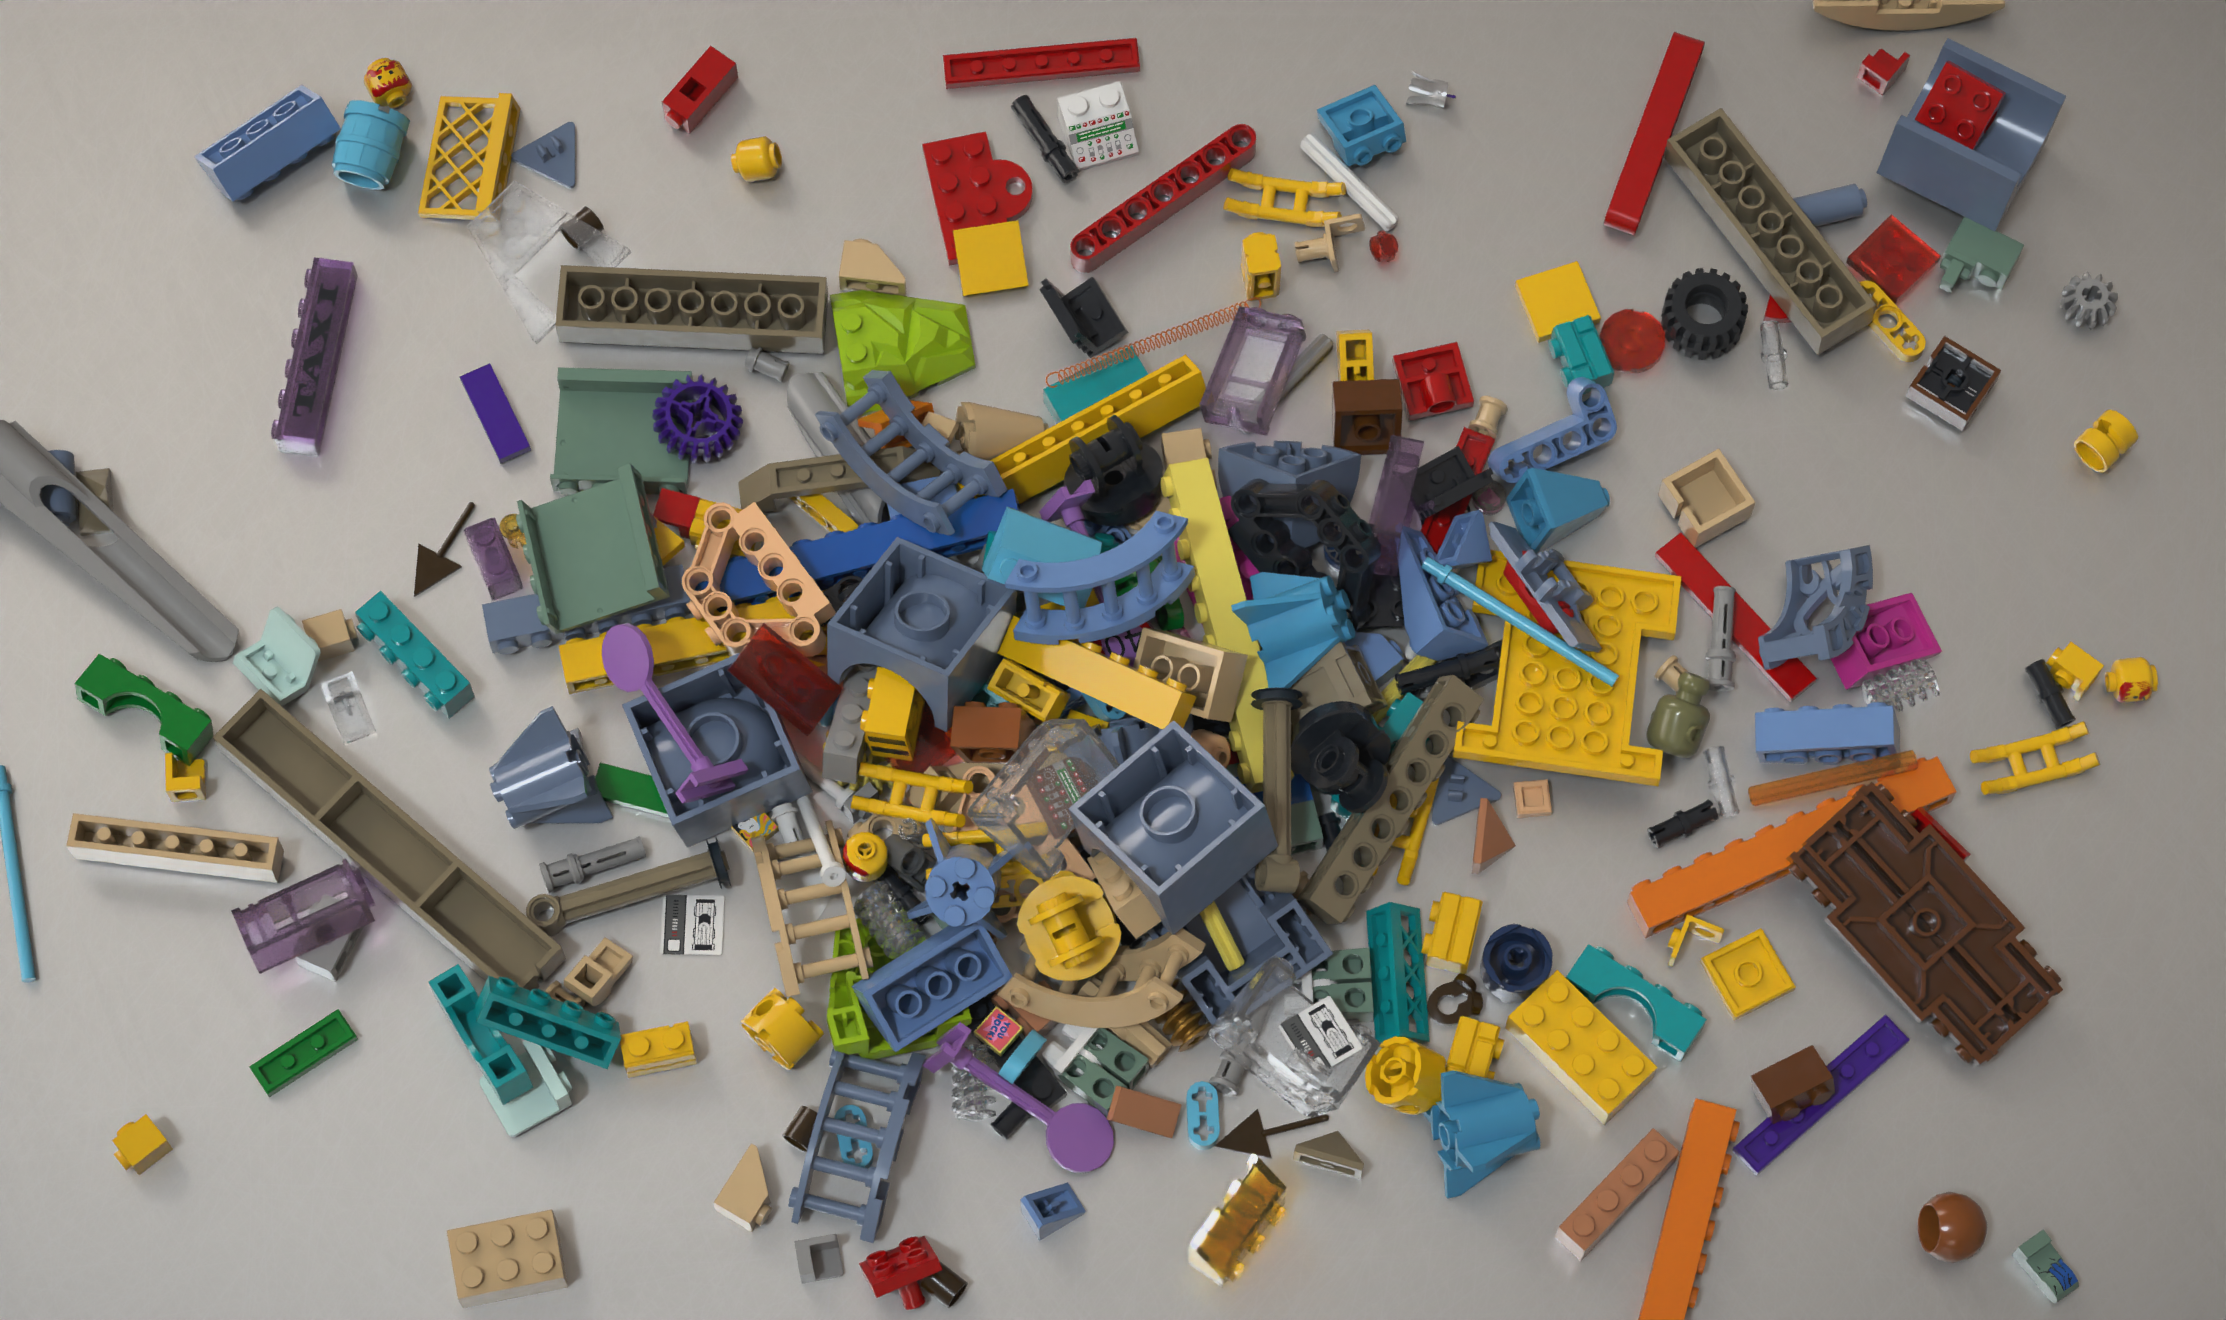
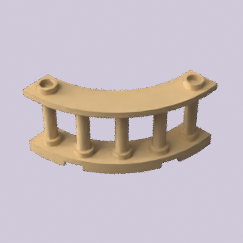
M832 820L825 821L828 833L825 837L835 861L843 865L839 850L845 846L841 828L834 829ZM764 835L752 837V846L772 932L779 931L781 942L774 944L786 997L800 994L798 984L804 983L806 978L859 967L862 980L869 979L867 968L873 967L869 946L862 948L847 879L845 878L844 882L836 887H829L824 883L789 891H784V888L777 890L775 881L782 880L781 876L822 867L818 854L783 862L777 861V859L816 851L812 839L808 838L774 846L773 843L766 844ZM842 893L847 914L792 926V923H784L782 910L788 909V905ZM850 928L855 953L801 965L800 962L793 963L789 945L796 944L797 939Z
M1181 928L1174 935L1167 932L1161 937L1148 941L1145 947L1131 949L1129 946H1119L1109 964L1098 973L1088 977L1093 978L1095 976L1099 980H1103L1096 997H1083L1072 995L1078 980L1062 981L1058 991L1034 983L1039 970L1035 966L1036 959L1028 949L1024 938L1019 949L1030 955L1022 975L1015 973L999 990L997 995L1014 1007L1063 1024L1090 1028L1131 1026L1164 1014L1182 1000L1184 995L1172 988L1173 982L1179 969L1197 958L1203 952L1206 943ZM1118 981H1137L1132 991L1111 996Z

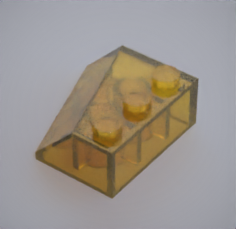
M1254 1153L1246 1163L1248 1165V1172L1244 1180H1234L1223 1199L1225 1203L1223 1208L1217 1207L1189 1245L1188 1263L1220 1287H1223L1228 1280L1233 1283L1245 1267L1241 1263L1248 1252L1254 1255L1266 1239L1262 1235L1269 1224L1275 1227L1287 1210L1283 1207L1287 1187Z

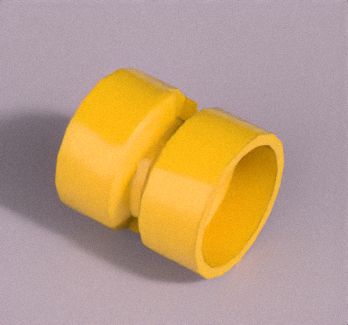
M2111 409L2106 410L2093 423V428L2086 429L2074 442V449L2081 460L2093 470L2101 473L2106 472L2118 460L2119 454H2124L2138 440V434L2130 421L2122 414Z

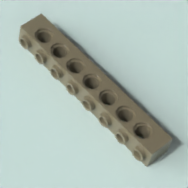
M1455 675L1438 678L1389 755L1385 765L1388 771V783L1383 795L1368 810L1350 815L1297 898L1301 905L1326 924H1341L1352 916L1356 908L1354 905L1355 901L1373 883L1374 878L1372 875L1376 868L1385 863L1392 852L1390 846L1408 828L1410 823L1408 818L1413 810L1418 809L1426 800L1427 793L1425 791L1431 782L1436 781L1445 769L1443 763L1448 755L1454 751L1456 733L1469 723H1474L1480 714L1478 708L1484 698ZM1445 710L1448 711L1450 715L1449 725H1447L1443 720V713ZM1457 722H1464V725L1457 730ZM1427 738L1431 740L1433 745L1431 753L1425 747ZM1410 765L1415 771L1413 781L1409 779L1407 774ZM1392 793L1397 798V806L1395 809H1393L1390 805V796ZM1374 821L1379 826V834L1377 837H1375L1372 833V824ZM1356 849L1361 854V863L1359 864V866L1354 861V852ZM1338 877L1343 882L1341 894L1338 893L1335 886Z

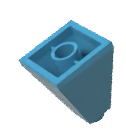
M1529 468L1506 497V502L1519 534L1529 547L1538 554L1599 517L1605 508L1609 506L1610 497L1606 488H1602L1597 480Z

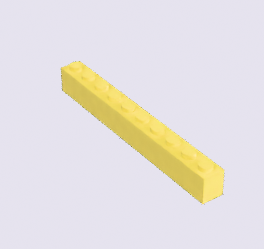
M1208 458L1169 464L1163 477H1161V490L1163 496L1169 498L1171 506L1169 514L1188 518V524L1179 536L1180 540L1177 542L1180 559L1185 560L1186 564L1193 565L1195 569V577L1189 584L1188 589L1190 592L1194 591L1197 602L1194 605L1195 617L1199 624L1202 623L1205 632L1203 642L1248 655L1232 722H1229L1231 729L1229 732V743L1232 751H1237L1240 762L1237 766V772L1240 782L1245 784L1251 793L1263 791V710L1252 707L1251 703L1256 699L1251 694L1256 690L1269 687L1264 662L1257 653L1260 651L1258 640L1252 642L1248 626L1232 612L1231 605L1247 600ZM1291 770V780H1292L1293 777H1294V773H1293V771Z

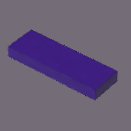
M489 363L460 376L461 383L500 464L531 451L530 445L491 364Z

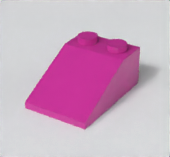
M1908 593L1867 604L1870 609L1862 631H1856L1852 638L1853 645L1839 656L1831 658V661L1845 689L1848 690L1875 682L1940 654L1942 650L1913 593Z

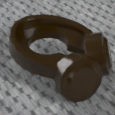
M1460 973L1454 978L1453 982L1437 987L1427 1001L1429 1017L1439 1025L1452 1026L1458 1024L1460 1016L1468 1018L1471 1015L1478 1016L1483 1007L1482 994L1476 991L1477 985L1475 981L1469 976ZM1461 994L1467 996V1000L1458 1004V1008L1453 1014L1447 1015L1438 1009V1001L1444 996H1451L1453 998Z

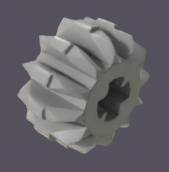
M2087 271L2083 274L2082 279L2074 276L2070 280V285L2063 288L2062 296L2064 298H2062L2060 306L2062 309L2067 310L2065 314L2066 320L2077 319V328L2083 322L2087 323L2090 330L2095 328L2097 323L2104 326L2107 324L2109 316H2113L2116 312L2117 307L2115 303L2118 300V293L2111 292L2113 288L2112 282L2105 284L2101 282L2102 274L2092 279ZM2086 299H2090L2093 302H2087Z

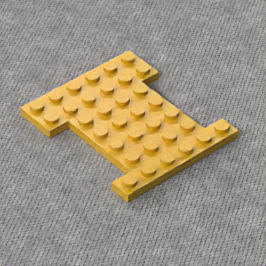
M1490 550L1492 561L1478 564L1475 586L1539 625L1503 574L1507 563L1506 557L1501 551ZM1564 560L1563 563L1581 588L1589 592L1593 597L1591 605L1581 610L1580 614L1582 620L1602 648L1599 652L1584 651V649L1578 650L1618 674L1617 681L1611 687L1505 621L1492 726L1469 723L1458 731L1455 738L1453 757L1659 786L1663 750L1629 745L1640 639L1641 636L1674 640L1681 576ZM1552 570L1547 573V579L1553 577L1556 582L1559 581ZM1473 601V612L1496 615ZM1559 632L1554 634L1558 638L1565 641ZM1457 722V730L1464 725V722Z

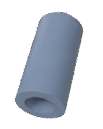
M1856 184L1793 198L1815 227L1861 216L1863 208L1867 207L1866 194L1862 188L1858 189Z
M65 450L48 451L75 476L73 453ZM46 485L41 489L42 503L63 524L68 527L69 523L76 520V497L67 489L56 485Z

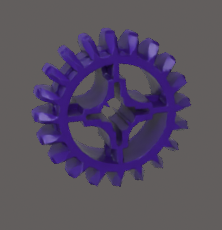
M702 374L698 376L697 382H693L689 375L686 377V384H682L675 379L672 389L665 386L662 390L663 397L656 399L655 406L657 409L653 410L652 418L656 421L653 424V430L660 433L658 435L659 444L668 443L666 449L668 454L677 449L679 451V460L683 459L685 454L691 455L693 464L697 461L698 456H702L703 460L707 463L711 459V453L720 459L723 456V449L730 451L734 444L732 440L737 441L739 439L740 431L738 429L743 424V419L739 417L742 413L741 405H735L737 401L736 394L727 395V384L720 388L716 387V378L710 380V383L704 382ZM692 399H693V400H697V401L692 402V403L685 402V401L692 400ZM710 404L719 410L724 421L718 419L719 415L710 410ZM701 410H703L701 420L696 421L695 426L692 428L695 416L698 417ZM671 417L677 419V423L684 426L686 429L685 434L676 428ZM701 435H708V436H710V437H707V438H697V437H699V436H701Z

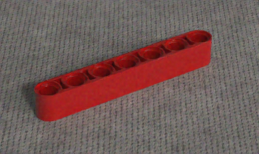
M1677 32L1673 33L1607 210L1604 226L1635 236L1662 164L1667 140L1673 134L1698 66L1705 41Z
M1237 124L1078 233L1070 244L1073 268L1081 273H1090L1228 178L1231 168L1239 170L1254 158L1256 152V133L1254 129L1246 124ZM1243 141L1246 142L1248 146L1238 147L1234 143ZM1212 159H1217L1223 163L1220 165H1212L1209 163V161ZM1186 177H1192L1197 181L1194 183H1186L1183 181V179ZM1160 195L1169 196L1171 199L1168 201H1159L1156 198ZM1135 213L1143 214L1145 217L1136 220L1131 218L1130 216ZM1109 231H1113L1118 233L1119 235L1114 238L1106 237L1104 234ZM1085 249L1093 252L1089 256L1078 254L1079 251Z

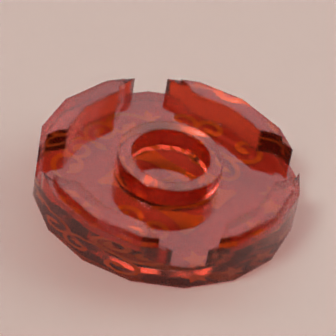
M1624 309L1612 314L1604 322L1599 335L1612 368L1624 373H1641L1651 369L1660 361L1665 348V332L1660 322L1651 314L1644 311L1642 313L1634 311V309Z

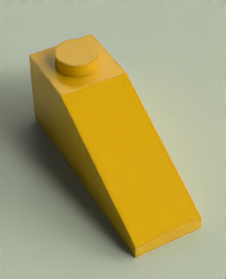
M1369 329L1336 331L1338 381L1374 380L1372 332Z

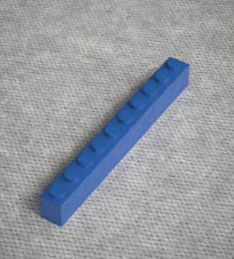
M1010 489L999 497L987 495L970 499L948 517L955 530L951 536L937 532L932 533L899 514L893 516L890 521L879 524L874 522L864 523L852 531H833L826 534L825 538L813 541L809 539L798 540L789 548L797 556L808 574L815 580L820 590H825L847 576H857L864 579L896 537L946 558L983 549L984 544L987 543L988 532L998 530L1006 507L1021 511L1014 489ZM737 556L728 560L719 587L720 592L726 593L735 606L742 603H751L752 605L766 603V600L777 596V592L771 590L765 584L758 571V566L752 565L746 557ZM783 567L773 568L769 576L779 575ZM700 582L696 586L695 591L704 590L709 582ZM801 592L792 593L789 598L799 596ZM722 606L717 608L719 612L726 611L728 607Z

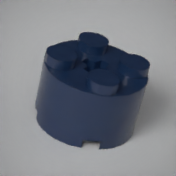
M1510 924L1496 930L1485 945L1480 964L1481 978L1486 988L1504 1003L1524 1002L1549 978L1553 953L1548 940L1540 931L1534 928L1523 927L1520 924ZM1511 960H1514L1516 964L1522 962V967L1512 966L1510 964Z

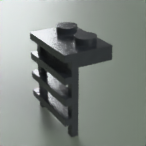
M1091 277L1066 295L1048 279L1041 281L1043 287L1039 290L1071 342L1076 344L1079 349L1081 348L1084 353H1087L1090 358L1129 333L1095 278Z
M1457 446L1399 478V481L1422 520L1492 483L1494 480L1491 475L1494 473L1489 468L1475 475L1460 447Z

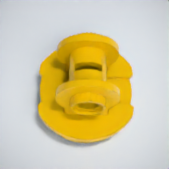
M1060 876L1040 884L1027 896L1019 911L1017 926L1019 932L1024 934L1028 949L1036 959L1035 966L1039 972L1057 980L1076 981L1093 976L1112 960L1119 947L1122 931L1116 921L1115 913L1108 899L1103 895L1104 891L1099 884L1079 876Z

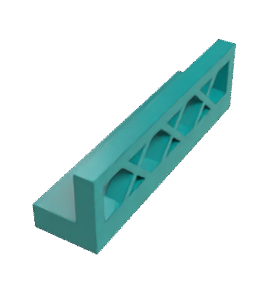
M1393 902L1366 911L1370 951L1375 1044L1380 1045L1384 1040L1395 1036L1406 1037L1420 1044L1430 1042L1423 953H1421L1423 945L1420 909ZM1401 915L1408 917V933L1401 925ZM1404 948L1411 955L1412 964L1410 966L1404 959ZM1407 981L1414 990L1413 999L1406 992ZM1409 1015L1416 1022L1417 1032L1409 1031Z

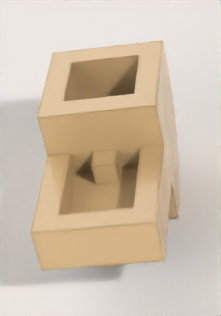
M605 937L589 957L584 955L566 976L564 987L592 1006H597L611 994L614 983L631 965L633 955Z

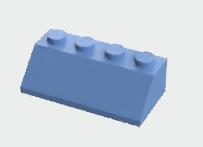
M301 85L194 157L221 193L233 202L245 199L254 191L253 188L261 182H269L275 179L281 173L280 170L288 164H296L302 161L308 155L307 152L315 146H322L330 142L335 137L334 133L341 128L322 97Z
M975 922L967 926H947L868 975L869 979L860 980L851 987L868 1017L893 1051L897 1052L1004 985L1012 977V974L988 931Z

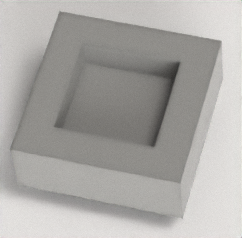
M870 782L854 794L879 800L878 791ZM853 795L843 803L844 813L853 824L860 818L865 820L872 815L865 811L850 808Z

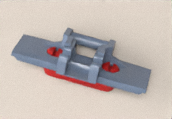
M1490 522L1488 524L1490 527L1489 535L1507 559L1503 574L1539 625L1552 634L1559 632L1570 647L1584 649V651L1599 652L1602 648L1582 620L1580 614L1581 610L1591 605L1593 597L1589 592L1581 588L1563 563L1564 557L1562 554L1554 549L1545 550L1537 554L1529 547L1516 528L1498 522ZM1552 570L1559 581L1556 582L1553 577L1547 579V573Z

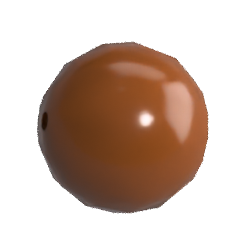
M1953 1192L1938 1194L1925 1203L1920 1210L1918 1217L1919 1240L1924 1250L1935 1259L1950 1263L1964 1261L1976 1254L1984 1244L1987 1234V1221L1981 1207L1970 1197Z

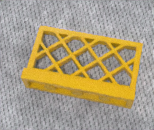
M499 93L498 98L440 96L418 210L421 218L483 220L486 225L499 226L521 110L512 93ZM448 107H462L465 111L464 114L452 123L446 119ZM484 108H494L493 116L483 124L475 117ZM472 119L478 128L463 139L456 130ZM451 133H454L460 142L445 153L441 149V142ZM484 134L488 138V144L476 154L469 145ZM466 148L473 157L457 168L451 158ZM448 162L454 171L439 182L435 177L436 170ZM479 163L483 168L482 175L470 183L463 174ZM460 177L467 187L454 197H451L445 188ZM441 191L449 199L439 208H429L430 200ZM473 192L477 197L475 210L461 209L458 203Z

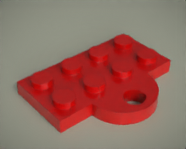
M986 131L922 144L949 266L956 265L958 262L953 230L1018 220L1027 212L1031 205L1032 182L1027 172L1018 164L1008 160L992 159ZM1012 183H1020L1025 187V190L1021 194L1013 195L1007 191V187Z

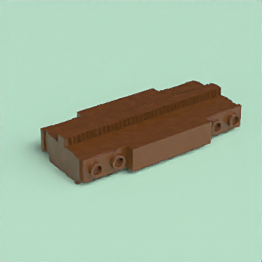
M1871 782L1867 786L1863 785L1851 796L1853 799L1802 844L1803 847L1797 853L1794 851L1786 858L1791 863L1787 868L1800 882L1806 879L1815 889L1811 894L1822 907L1826 908L1829 905L1833 909L1823 920L1918 1023L1930 1015L1934 1019L1930 1022L1931 1026L1941 1037L1946 1038L1948 1035L1958 1045L1954 1051L1966 1064L1969 1065L1973 1062L1978 1066L1988 1062L1998 1053L1997 1050L2049 1004L2048 1000L2052 996L2058 995L2063 990L2058 984L2062 980L2050 966L2046 965L2043 968L2034 958L2038 955L2037 952L2026 940L2022 939L2019 942L2016 939V936L2025 929L2023 924L1930 824L1919 833L1915 829L1918 825L1916 820L1905 809L1900 812L1891 803L1894 797L1882 784L1876 786Z

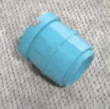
M352 100L349 101L345 108V121L340 134L336 138V148L332 161L333 174L344 182L372 190L384 189V185L389 184L395 166L399 161L402 140L407 135L410 120L405 115L391 108L389 114L379 110L380 104Z

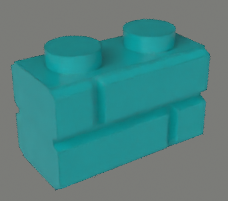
M1587 315L1574 319L1572 322L1568 321L1556 325L1552 330L1551 339L1548 340V346L1554 359L1559 358L1563 366L1560 369V374L1565 387L1567 388L1570 382L1578 377H1586L1603 388L1610 386L1613 382L1614 371L1591 316ZM1591 388L1586 389L1583 394L1591 392Z

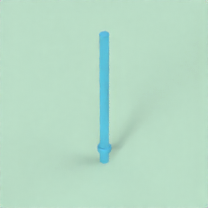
M1427 557L1422 564V569L1438 578L1436 582L1441 585L1444 583L1448 584L1611 687L1617 681L1618 674L1578 649L1570 647L1562 639L1452 572L1453 568L1448 564L1444 567L1430 557Z
M0 765V831L22 982L29 983L36 980L10 802V794L13 791L12 785L7 781L6 768Z

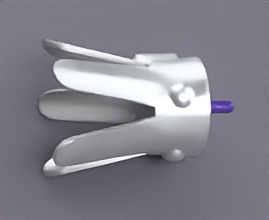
M1412 71V74L1420 79L1412 78L1409 89L1426 96H1410L1407 99L1406 105L1432 104L1435 107L1444 108L1446 97L1456 98L1455 95L1447 94L1448 82L1437 79L1431 80Z

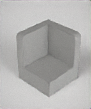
M837 1234L794 1241L802 1284L843 1276Z

